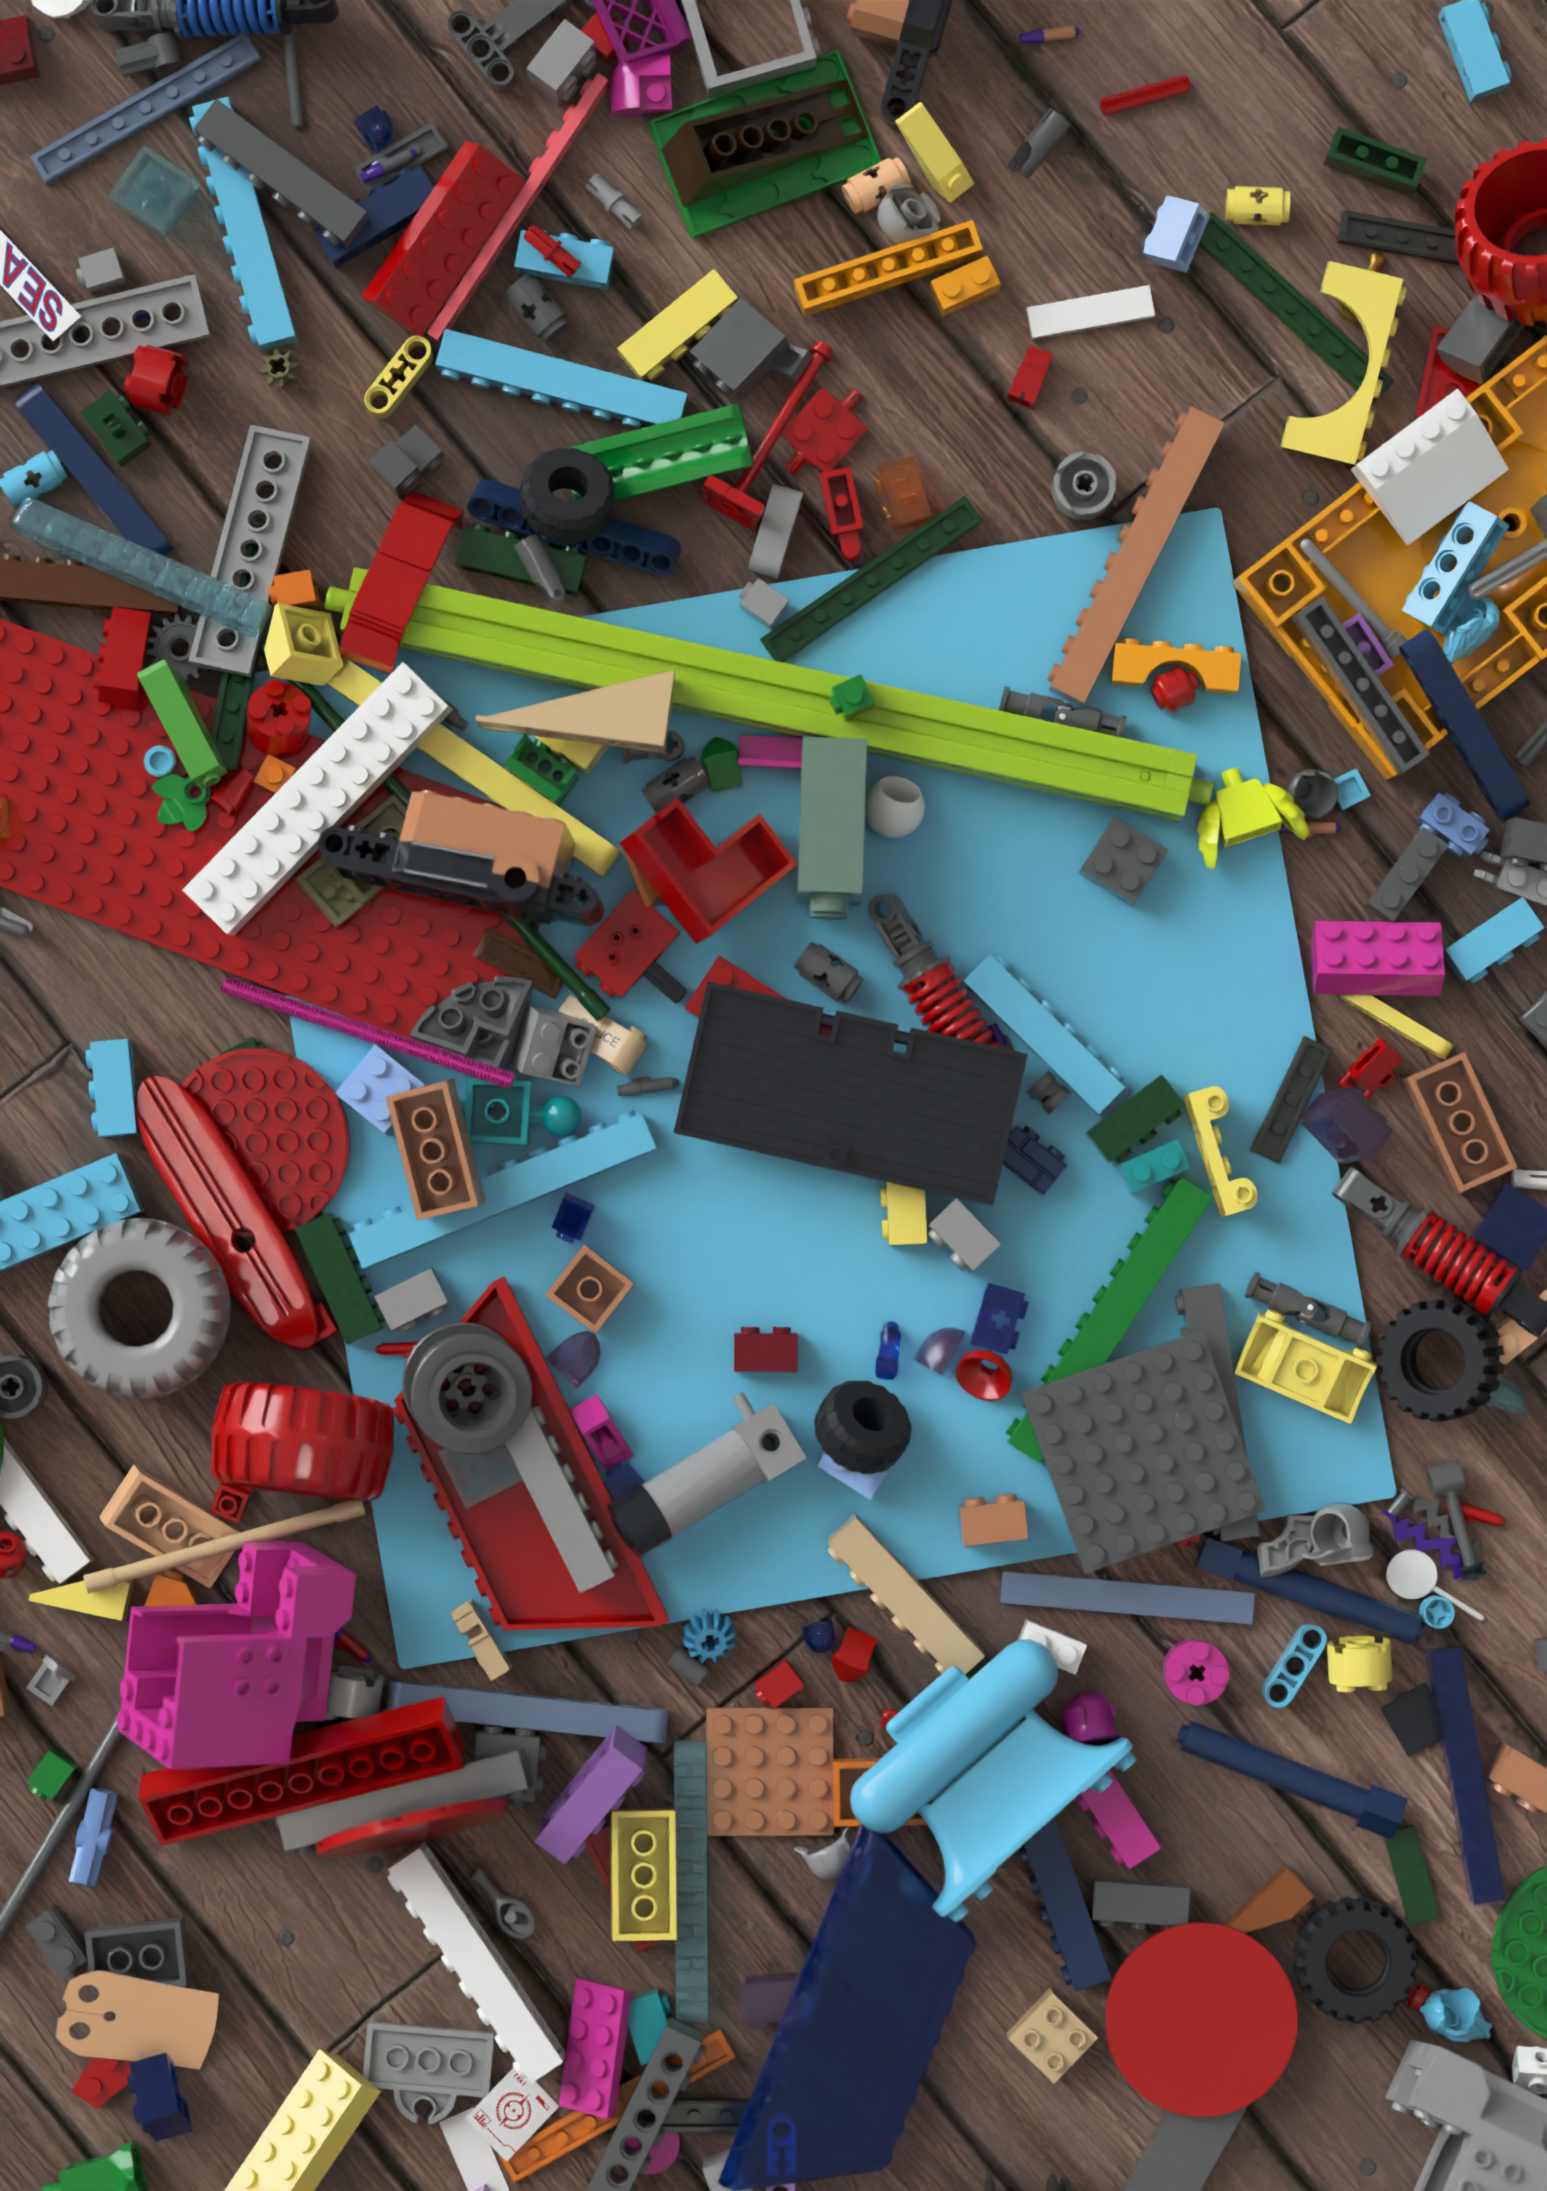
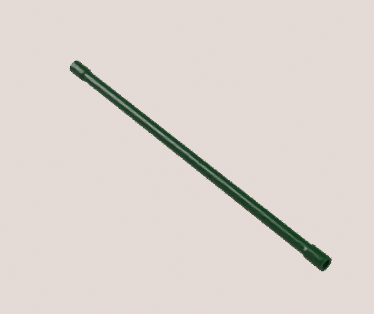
M265 643L260 647L258 652L267 661L264 651L266 645ZM286 679L289 684L299 688L310 699L311 708L333 732L345 722L312 684ZM391 773L382 785L408 809L411 793ZM501 914L577 997L579 1003L597 1022L611 1010L533 926H524L516 922L512 916Z

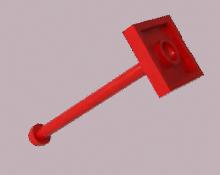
M817 341L810 348L813 358L797 381L752 457L754 466L745 469L735 487H731L711 474L703 485L702 503L756 532L762 522L765 505L746 495V492L822 363L831 361L833 349L824 342Z

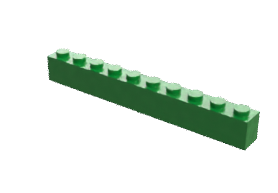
M1182 1176L1178 1177L1176 1181L1170 1179L1161 1193L1165 1199L1158 1208L1153 1205L1144 1219V1222L1148 1224L1142 1234L1136 1232L1126 1248L1131 1250L1124 1261L1119 1258L1109 1274L1113 1276V1279L1107 1287L1101 1285L1094 1295L1092 1301L1096 1305L1090 1314L1084 1311L1077 1321L1075 1328L1079 1331L1073 1340L1067 1338L1060 1347L1057 1354L1062 1357L1055 1367L1050 1364L1043 1373L1040 1380L1044 1384L1106 1363L1213 1198L1211 1195ZM1026 1410L1021 1420L1015 1417L1005 1433L1010 1436L1006 1442L1040 1463L1044 1457Z

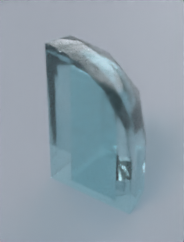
M1498 1376L1497 1380L1500 1382L1497 1391L1490 1393L1491 1400L1486 1406L1526 1417L1527 1404L1523 1392L1515 1383Z

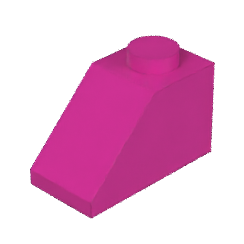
M598 1394L570 1409L582 1435L606 1471L633 1456L631 1449Z

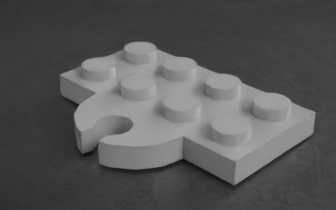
M368 2021L363 2076L379 2089L394 2090L395 2104L400 2113L414 2123H417L419 2117L415 2108L416 2102L421 2099L429 2100L433 2105V2112L428 2117V2123L433 2124L448 2115L454 2107L457 2095L485 2098L489 2094L495 2032Z

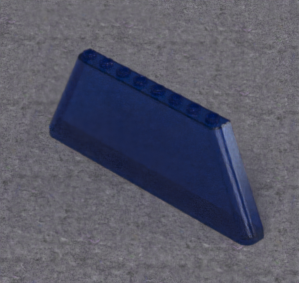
M862 1824L860 1825L717 2183L724 2188L733 2191H745L878 2172L887 2167L892 2160L894 2146L898 2136L904 2130L905 2118L910 2106L916 2100L917 2088L922 2076L927 2072L929 2058L934 2046L939 2042L940 2030L946 2016L949 2015L952 2009V2000L958 1986H960L964 1979V1970L969 1957L975 1951L976 1941L973 1932L961 1919L954 1922L947 1915L941 1917L933 1910L932 1905L939 1897L938 1892L886 1833H877L868 1830Z

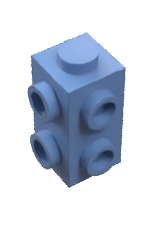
M1438 792L1416 820L1421 824L1419 829L1425 827L1449 845L1447 850L1459 858L1462 855L1467 858L1473 852L1478 855L1489 841L1485 837L1490 830L1484 825L1486 821L1473 811L1468 814L1459 807L1461 803L1448 793L1442 795Z

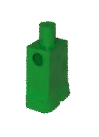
M136 2139L122 2144L118 2150L112 2153L65 2166L59 2172L60 2182L41 2186V2191H149L140 2148Z

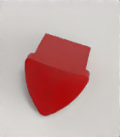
M851 1627L847 1628L838 1652L835 1651L832 1657L833 1669L840 1681H855L864 1677L869 1672L870 1665H868L877 1638Z

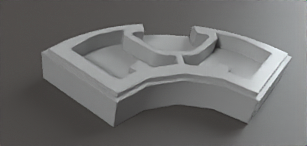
M1287 1515L1284 1520V1531L1281 1536L1273 1541L1259 1544L1257 1548L1261 1577L1285 1573L1304 1559L1301 1554L1308 1553L1313 1546L1311 1523L1314 1516Z

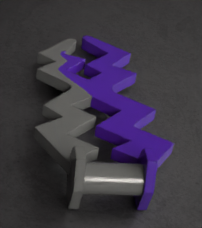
M1402 1488L1398 1497L1383 1512V1515L1391 1520L1395 1541L1414 1537L1415 1550L1425 1552L1435 1548L1439 1549L1440 1568L1452 1564L1453 1579L1463 1577V1571H1459L1461 1567L1460 1553L1451 1554L1450 1545L1458 1544L1456 1534L1451 1535L1449 1532L1448 1515H1437L1439 1501L1414 1497ZM1412 1501V1513L1427 1509L1428 1528L1440 1525L1439 1537L1425 1540L1424 1523L1409 1527L1410 1517L1398 1520L1397 1517L1408 1503ZM1479 1541L1471 1542L1476 1561L1481 1562Z

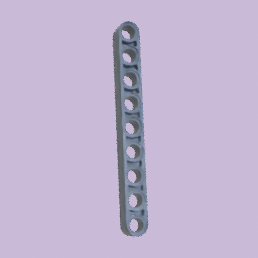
M390 1680L388 1684L386 1711L444 1696L454 1721L598 1737H607L617 1725L637 1741L666 1743L669 1710L397 1680Z

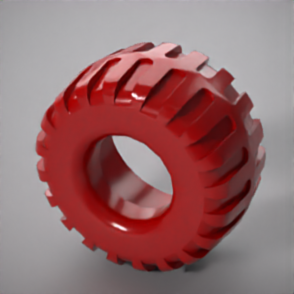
M1543 138V142L1531 144L1530 140L1519 142L1515 149L1507 151L1504 148L1495 153L1493 161L1489 164L1486 162L1480 164L1473 172V180H1467L1460 192V200L1455 208L1456 254L1469 288L1476 294L1478 301L1488 310L1495 309L1496 314L1507 321H1511L1514 317L1519 318L1520 324L1525 326H1535L1536 321H1546L1547 324V255L1525 256L1513 254V250L1519 240L1529 232L1547 227V138Z
M229 1383L220 1393L211 1429L210 1469L212 1476L222 1483L255 1489L343 1500H376L384 1492L393 1457L394 1412L388 1403L358 1395L268 1383Z

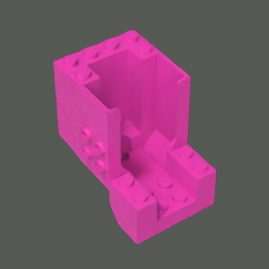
M301 1540L243 1542V1549L238 1559L240 1578L235 1588L236 1604L131 1607L124 1680L120 1684V1694L122 1697L121 1711L117 1714L119 1732L169 1769L289 1763L295 1722L325 1721L334 1635L352 1616L356 1573Z

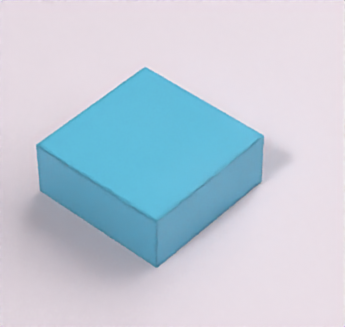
M1357 768L1334 779L1339 788L1337 804L1341 811L1371 796Z

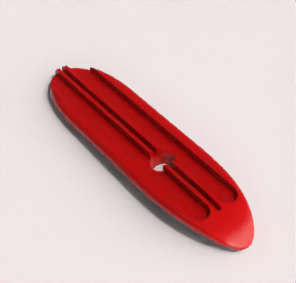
M151 1076L144 1080L137 1093L136 1118L145 1147L198 1239L212 1252L219 1262L228 1288L247 1314L270 1336L292 1348H311L318 1338V1319L305 1276L284 1235L222 1132L206 1109L184 1087L171 1079L161 1076ZM243 1228L250 1229L256 1238L255 1245L247 1252L239 1250L236 1244V1235Z

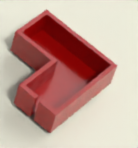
M678 798L660 809L619 842L696 944L714 934L798 865L761 814L745 822L715 847Z

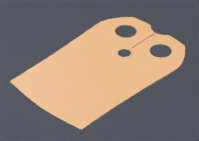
M92 1971L69 1980L63 1997L67 2010L62 2017L58 2018L56 2038L63 2046L80 2056L146 2062L200 2070L215 2030L219 1993L173 1986L107 1971ZM86 1985L95 1986L99 1991V1996L93 2002H84L78 1996L80 1988ZM112 2011L116 2014V2018L113 2021H107L104 2019V2014ZM74 2023H86L90 2028L89 2035L84 2039L73 2038L69 2033V2029Z

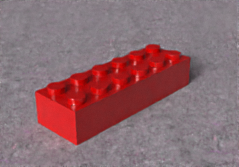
M465 141L361 297L408 333L422 337L526 181L480 144Z

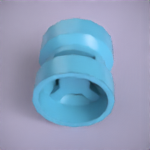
M1438 1595L1426 1597L1419 1606L1421 1620L1433 1628L1442 1629L1452 1623L1455 1616V1610L1451 1602Z

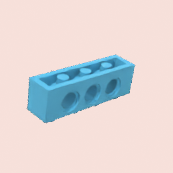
M1467 501L1464 508L1457 513L1455 523L1449 533L1440 541L1434 558L1425 566L1417 586L1408 594L1402 611L1444 635L1469 594L1466 589L1467 586L1478 579L1509 525L1498 516ZM1474 534L1472 541L1466 544L1468 537ZM1457 562L1456 567L1450 571L1451 565ZM1440 589L1439 595L1433 599L1434 593Z

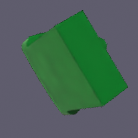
M718 737L710 740L701 754L702 765H706L712 792L743 784L737 761L739 756L738 748L730 741Z

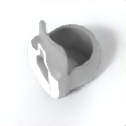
M1335 1503L1322 1508L1316 1513L1311 1523V1537L1314 1549L1312 1553L1301 1554L1303 1558L1314 1560L1320 1566L1369 1560L1373 1556V1547L1369 1543V1523L1366 1516L1361 1510L1350 1504Z

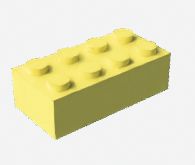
M673 1808L617 1809L616 1811L610 1809L612 1941L677 1940L676 1818Z

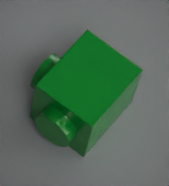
M861 674L832 687L833 696L829 697V701L835 714L841 713L845 721L874 708V701Z

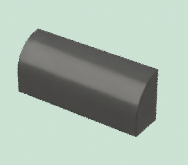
M1475 294L1436 349L1441 359L1452 370L1465 378L1483 385L1525 325L1520 324L1519 318L1516 317L1511 321L1502 319L1496 314L1495 309L1488 310L1478 301Z

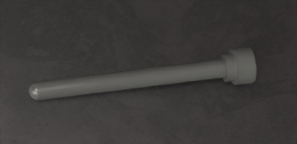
M293 24L291 34L282 35L291 124L294 129L299 130L304 126Z

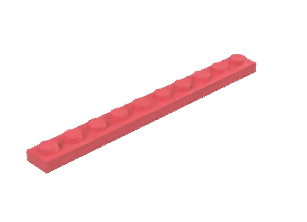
M597 73L593 80L589 78L585 82L579 93L582 98L576 106L572 104L567 109L562 119L565 123L559 132L555 130L550 135L545 145L548 148L542 158L539 156L535 158L528 171L531 174L497 224L492 235L489 236L480 249V253L474 262L472 261L462 276L463 279L457 288H454L446 300V305L440 314L437 313L427 328L428 339L436 345L440 346L445 329L450 330L609 89L608 79Z

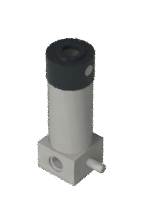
M739 1393L733 1397V1401L745 1420L728 1429L726 1434L643 1484H638L618 1499L607 1503V1509L616 1531L636 1557L642 1558L652 1549L670 1541L676 1534L759 1484L772 1480L807 1458L774 1403L755 1413L745 1394ZM763 1437H767L772 1443L770 1452L762 1446Z

